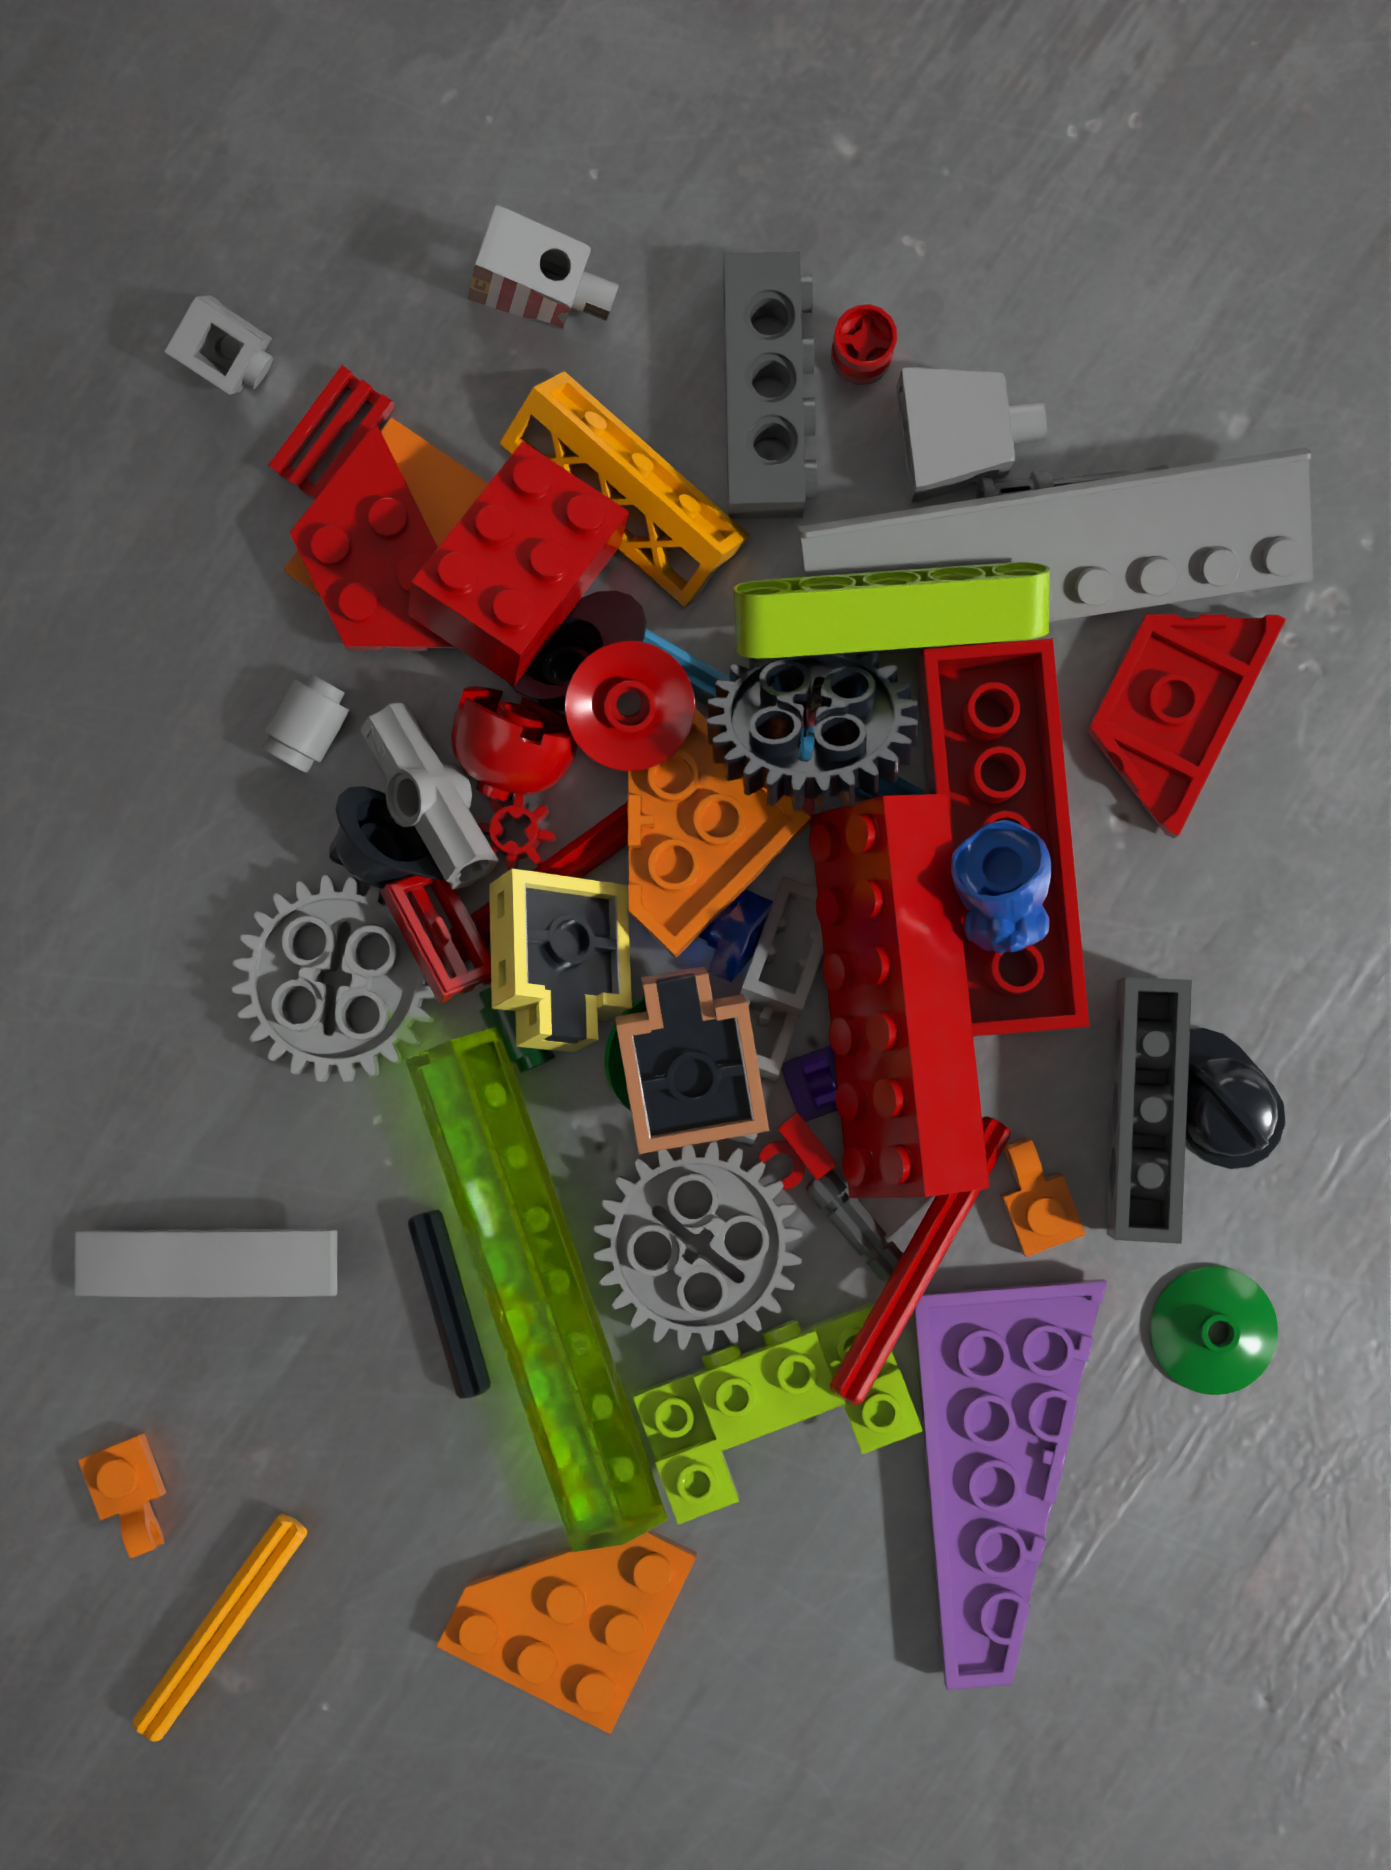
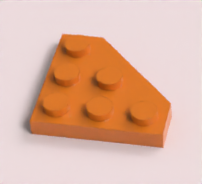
M696 708L690 733L675 754L654 767L639 771H628L629 915L675 959L811 823V817L802 808L800 811H794L792 799L789 796L783 795L777 803L770 806L767 805V789L761 788L747 796L744 794L743 777L728 781L725 778V763L715 764L713 761L712 745L708 744L707 719Z
M639 1523L615 1531L613 1535L581 1546L575 1545L531 1560L528 1564L494 1576L490 1574L467 1583L436 1647L611 1734L693 1566L697 1552Z

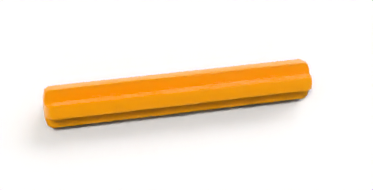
M282 1513L273 1521L135 1715L132 1726L146 1739L158 1742L167 1733L307 1536V1529L294 1517Z

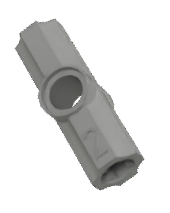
M407 703L388 704L383 710L368 716L360 731L388 778L386 802L391 817L397 824L403 827L415 826L444 879L452 889L468 887L476 880L489 875L499 860L469 810L472 791L465 771L454 763L442 764Z

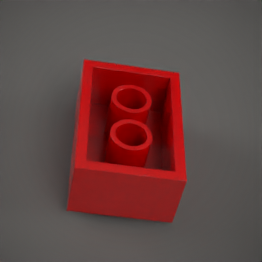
M522 441L411 581L408 616L515 686L619 549L629 511Z

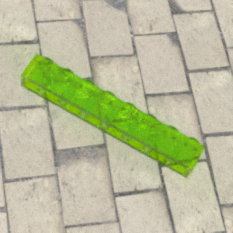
M496 1026L449 1040L408 1057L405 1061L572 1552L624 1545L668 1521L512 1063Z

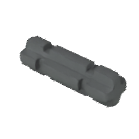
M830 1170L818 1180L814 1178L806 1187L808 1195L820 1209L825 1207L830 1212L827 1217L860 1256L865 1254L868 1257L866 1263L878 1278L884 1282L888 1281L903 1255L902 1251L893 1241L887 1242L885 1240L886 1232L857 1198H849L848 1194L844 1191L847 1186L833 1170Z

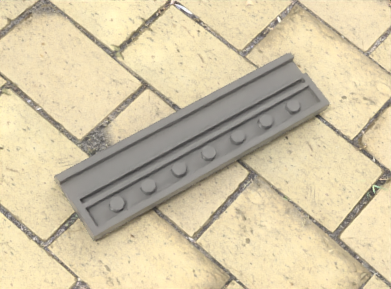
M1304 447L798 527V536L802 551L804 575L809 577L1009 562L1040 563L1050 567L1049 622L1313 581L1309 472L1311 451Z

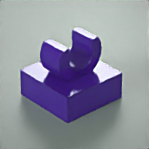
M831 1045L783 1062L781 1072L796 1112L799 1113L805 1122L838 1111L836 1107V1091L838 1089L834 1051Z

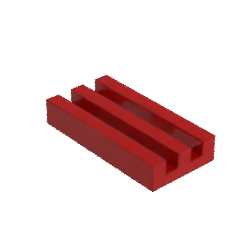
M341 365L268 466L278 476L312 500H315L366 433L376 426L380 428L395 408V405L390 398L384 394L380 395L370 384L363 379L359 380L349 369ZM349 389L352 392L296 470H293L291 468ZM366 401L373 407L314 485L308 479Z
M413 874L385 885L381 895L439 1004L451 1000L452 996L457 993L463 995L473 991L475 986L481 983L484 986L491 983V954L456 889H452L446 880L430 879ZM431 885L473 964L474 970L468 972L451 940L449 930L442 917L438 916L423 886ZM405 893H408L409 897L411 898L437 950L439 951L446 967L448 968L452 976V979L449 978L443 964L441 963L434 947L432 946L425 930L423 929Z

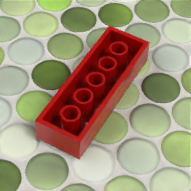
M1053 638L923 649L916 664L928 794H947L953 852L962 842L984 825L1000 820H1008L1031 830L1044 840L1051 859V878L1047 896L1042 904L1049 916V931L1043 940L1021 950L997 953L986 951L973 941H968L964 930V918L968 909L958 897L973 1037L1089 1027Z
M947 794L880 796L854 803V806L849 807L847 805L810 815L809 849L815 865L818 894L816 898V914L821 923L824 952L822 975L828 990L831 1019L829 1041L835 1058L838 1086L836 1091V1107L841 1116L844 1144L842 1168L848 1183L849 1198L931 1197L989 1189L959 899L954 889L951 874L953 843Z

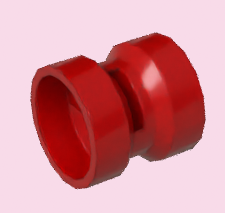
M865 304L856 305L846 310L838 319L831 347V362L836 373L845 381L856 385H868L880 380L889 370L897 343V327L892 317L880 307Z

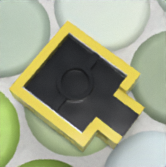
M513 868L489 884L492 1009L515 1011L516 1047L576 1052L597 1041L598 1020L609 1021L622 1014L624 1010L632 1008L627 885Z

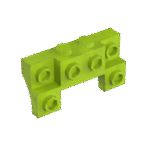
M872 1301L801 1329L797 1320L776 1325L761 1333L764 1343L743 1351L739 1350L738 1344L733 1345L732 1343L718 1347L701 1356L703 1366L633 1393V1400L655 1456V1465L678 1525L739 1502V1496L722 1451L839 1406H844L862 1455L923 1432L892 1351L866 1398L859 1405L845 1402L830 1390L832 1379L874 1306Z

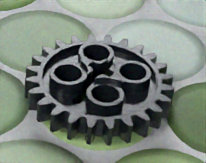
M876 651L867 654L861 659L856 657V652L781 658H749V669L736 664H732L729 667L730 681L717 680L715 683L716 698L708 700V744L712 745L714 763H725V778L728 781L743 777L744 794L747 796L761 788L767 789V805L770 806L777 803L783 795L792 797L794 811H800L807 798H815L821 811H828L830 797L839 796L849 807L854 806L855 790L860 788L867 794L875 797L879 795V778L895 783L898 780V765H909L911 762L912 746H917L918 702L911 699V684L909 681L897 682L898 667L896 665L879 669V653ZM817 685H822L821 707L818 708L815 718L812 755L810 760L803 761L804 737L808 735L810 727L813 689Z

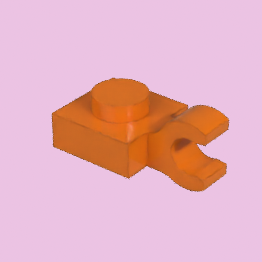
M1025 1137L1006 1144L1003 1151L1017 1188L1002 1193L1000 1196L1022 1255L1028 1257L1086 1235L1064 1175L1058 1172L1044 1178L1041 1162L1032 1140H1027Z
M145 1433L78 1460L100 1521L119 1514L121 1536L130 1559L154 1550L157 1546L165 1543L161 1527L149 1501L167 1492Z

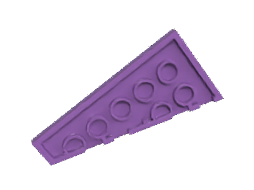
M1104 1279L923 1293L913 1311L943 1674L947 1690L1012 1685L1030 1611L1029 1600L1037 1566L1038 1563L1041 1564L1046 1543L1045 1532L1052 1504L1055 1505L1078 1408L1076 1401L1085 1363L1089 1361L1094 1340L1092 1333L1099 1304H1102L1107 1281Z

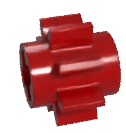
M516 794L514 797V805L502 807L498 801L492 798L489 803L495 814L491 822L477 824L484 835H490L493 843L489 845L497 856L502 852L507 856L506 866L508 871L512 868H518V859L529 857L536 865L542 864L541 856L537 852L541 842L551 843L556 841L554 833L549 830H541L539 825L548 816V808L543 805L537 807L531 813L525 808V796ZM512 818L519 825L526 823L528 820L531 822L525 829L529 841L521 847L514 841H509L504 845L501 843L508 835L503 825Z

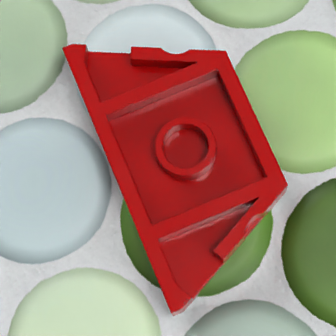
M376 426L366 433L289 534L348 651H379L381 648H400L403 651H428V648H456L408 616L411 581L438 546L379 427Z
M1146 614L1141 620L1086 731L1165 835L1173 839L1180 835L1286 621L1285 618L1279 615H1265L1263 618H1227V615L1202 614L1197 618H1181L1177 614Z

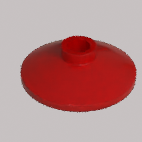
M619 641L595 650L577 667L567 687L565 714L574 740L591 759L612 769L639 771L666 761L682 746L693 724L695 697L687 673L669 653L646 642ZM625 692H634L641 699L639 710L632 715L622 714L616 706L619 696Z

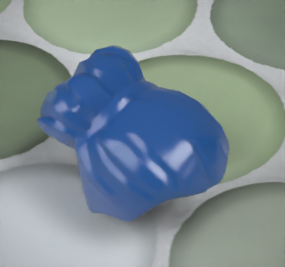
M1000 820L984 825L962 842L952 853L951 874L954 889L963 905L968 909L964 918V930L968 941H973L986 951L997 953L1018 951L1043 940L1049 931V916L1042 904L1047 896L1051 878L1050 854L1044 840L1031 830L1015 822Z

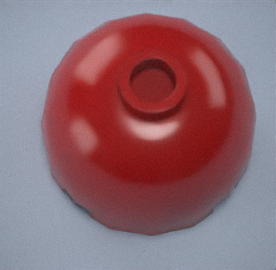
M480 686L466 687L463 689L455 712L451 741L454 756L462 769L478 780L476 789L480 793L496 800L511 801L514 793L532 795L552 788L565 776L578 749V744L569 730L566 716L552 708L542 707L538 702L522 697L520 704L506 701L500 702L502 690Z

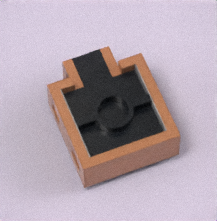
M705 966L641 977L646 1011L615 1017L639 1154L769 1131L749 1007L745 996L740 994L713 999L709 974Z

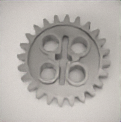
M322 875L319 894H314L306 883L302 881L296 882L298 901L294 903L276 893L273 896V900L279 914L273 918L256 911L253 916L264 931L260 937L247 934L241 935L240 940L254 951L251 958L233 960L232 964L240 970L249 972V981L233 986L232 992L251 997L252 1003L237 1013L239 1019H259L261 1024L250 1036L251 1041L262 1042L272 1038L275 1042L268 1055V1059L271 1061H279L288 1053L293 1054L290 1073L300 1075L310 1062H314L316 1081L320 1082L327 1081L333 1065H337L343 1082H353L356 1063H360L369 1076L379 1075L377 1056L382 1054L392 1063L399 1064L402 1058L396 1043L403 1040L406 1043L418 1046L421 1040L411 1028L414 1021L433 1023L435 1019L429 1012L421 1008L423 999L436 998L431 988L425 985L426 979L387 904L385 906L382 905L383 897L381 893L383 889L371 886L365 896H361L360 882L355 876L349 875L342 892L337 891L333 878L328 875ZM417 915V917H418V919H419V921H420V923H421V925H422V924H423V921H422L421 917H420L419 915ZM349 923L351 925V934L345 946L341 967L342 971L352 975V982L350 987L341 986L337 991L335 1001L336 1027L332 1035H327L324 1032V1026L331 1009V1002H333L334 988L324 983V975L326 971L335 972L338 968L340 959V928L342 924ZM318 925L323 929L326 936L325 949L319 957L305 960L297 950V939L305 928ZM373 935H382L390 946L388 960L382 967L368 970L359 959V949L366 938ZM429 938L432 946H434L435 944L432 938ZM300 988H307L313 993L316 1000V1009L308 1021L298 1024L288 1015L287 1001L294 991ZM369 997L376 1002L380 1018L377 1025L371 1031L359 1033L352 1027L349 1021V1012L351 1006L357 1000Z
M717 1141L710 1142L704 1157L696 1156L693 1145L683 1146L682 1158L675 1160L667 1149L658 1151L660 1166L654 1169L647 1162L638 1158L634 1162L641 1179L635 1183L628 1178L619 1176L615 1182L626 1195L623 1201L604 1199L601 1204L616 1217L613 1223L596 1224L594 1232L611 1239L610 1246L603 1247L594 1252V1259L613 1263V1269L600 1278L601 1286L620 1284L623 1290L613 1301V1308L618 1309L633 1303L637 1309L630 1326L635 1329L650 1318L656 1322L653 1341L657 1343L670 1328L677 1330V1341L681 1350H685L692 1333H700L706 1350H712L715 1331L720 1330L724 1331L733 1345L737 1344L738 1323L744 1320L752 1329L759 1332L762 1327L756 1311L761 1306L775 1313L781 1311L778 1301L771 1294L774 1288L793 1290L795 1287L794 1282L781 1272L783 1266L801 1264V1256L785 1250V1243L802 1237V1231L794 1227H783L782 1220L790 1216L797 1209L794 1203L775 1205L773 1198L781 1191L784 1184L781 1180L773 1181L765 1186L759 1182L765 1169V1163L759 1161L747 1171L740 1168L743 1150L739 1147L731 1153L727 1161L719 1159ZM691 1180L699 1181L705 1184L711 1191L712 1203L703 1214L688 1216L677 1208L674 1200L675 1192L684 1182ZM657 1205L663 1207L685 1228L696 1235L704 1228L712 1232L709 1240L710 1247L744 1273L743 1281H733L703 1254H697L692 1260L684 1255L687 1242L678 1233L654 1217L652 1214L653 1207ZM741 1221L756 1225L762 1234L758 1250L752 1255L745 1257L731 1253L724 1242L728 1229L733 1224ZM649 1231L659 1232L670 1241L671 1255L663 1264L648 1266L642 1263L636 1256L635 1242L643 1233ZM700 1272L709 1273L720 1282L722 1287L721 1294L713 1304L697 1306L686 1297L684 1286L687 1280L694 1274Z

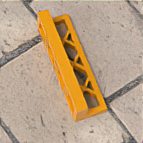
M565 371L532 388L499 442L511 454L522 441L539 451L524 438V435L536 418L551 431L555 454L543 455L575 476L574 464L587 463L598 473L603 495L619 505H634L646 517L649 536H635L625 527L619 550L683 607H687L696 599L717 568L737 554L750 536ZM667 547H682L701 564L689 582L685 581L670 567Z

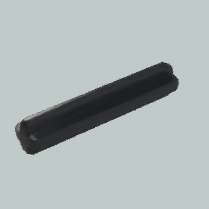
M430 1210L414 1215L408 1220V1227L455 1393L459 1399L481 1395L490 1389L491 1382L443 1213L440 1210Z

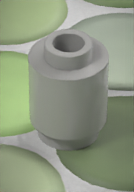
M311 674L306 684L294 679L265 730L270 736L263 749L293 767L308 773L315 760L318 762L323 760L350 712L348 708L339 704L345 692Z

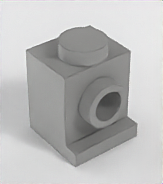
M211 295L194 298L164 351L229 395L242 392L246 384L255 389L267 374L274 359L273 356L265 352L272 337L221 305V302ZM227 335L234 337L239 343V353L233 360L227 358L221 350V342Z

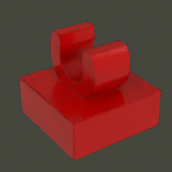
M797 1112L776 1126V1129L785 1141H773L766 1144L758 1155L763 1163L777 1153H785L791 1157L793 1168L789 1175L781 1179V1182L784 1184L783 1190L795 1187L802 1180L805 1167L818 1180L838 1165Z

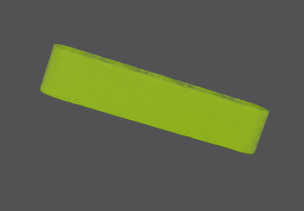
M1009 562L766 579L740 583L733 589L736 652L740 656L747 658H781L1037 639L1049 634L1050 567L1034 562Z

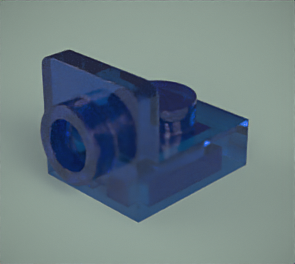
M745 889L698 936L708 941L707 945L716 949L708 970L709 973L730 982L734 980L755 953L773 904L772 900Z

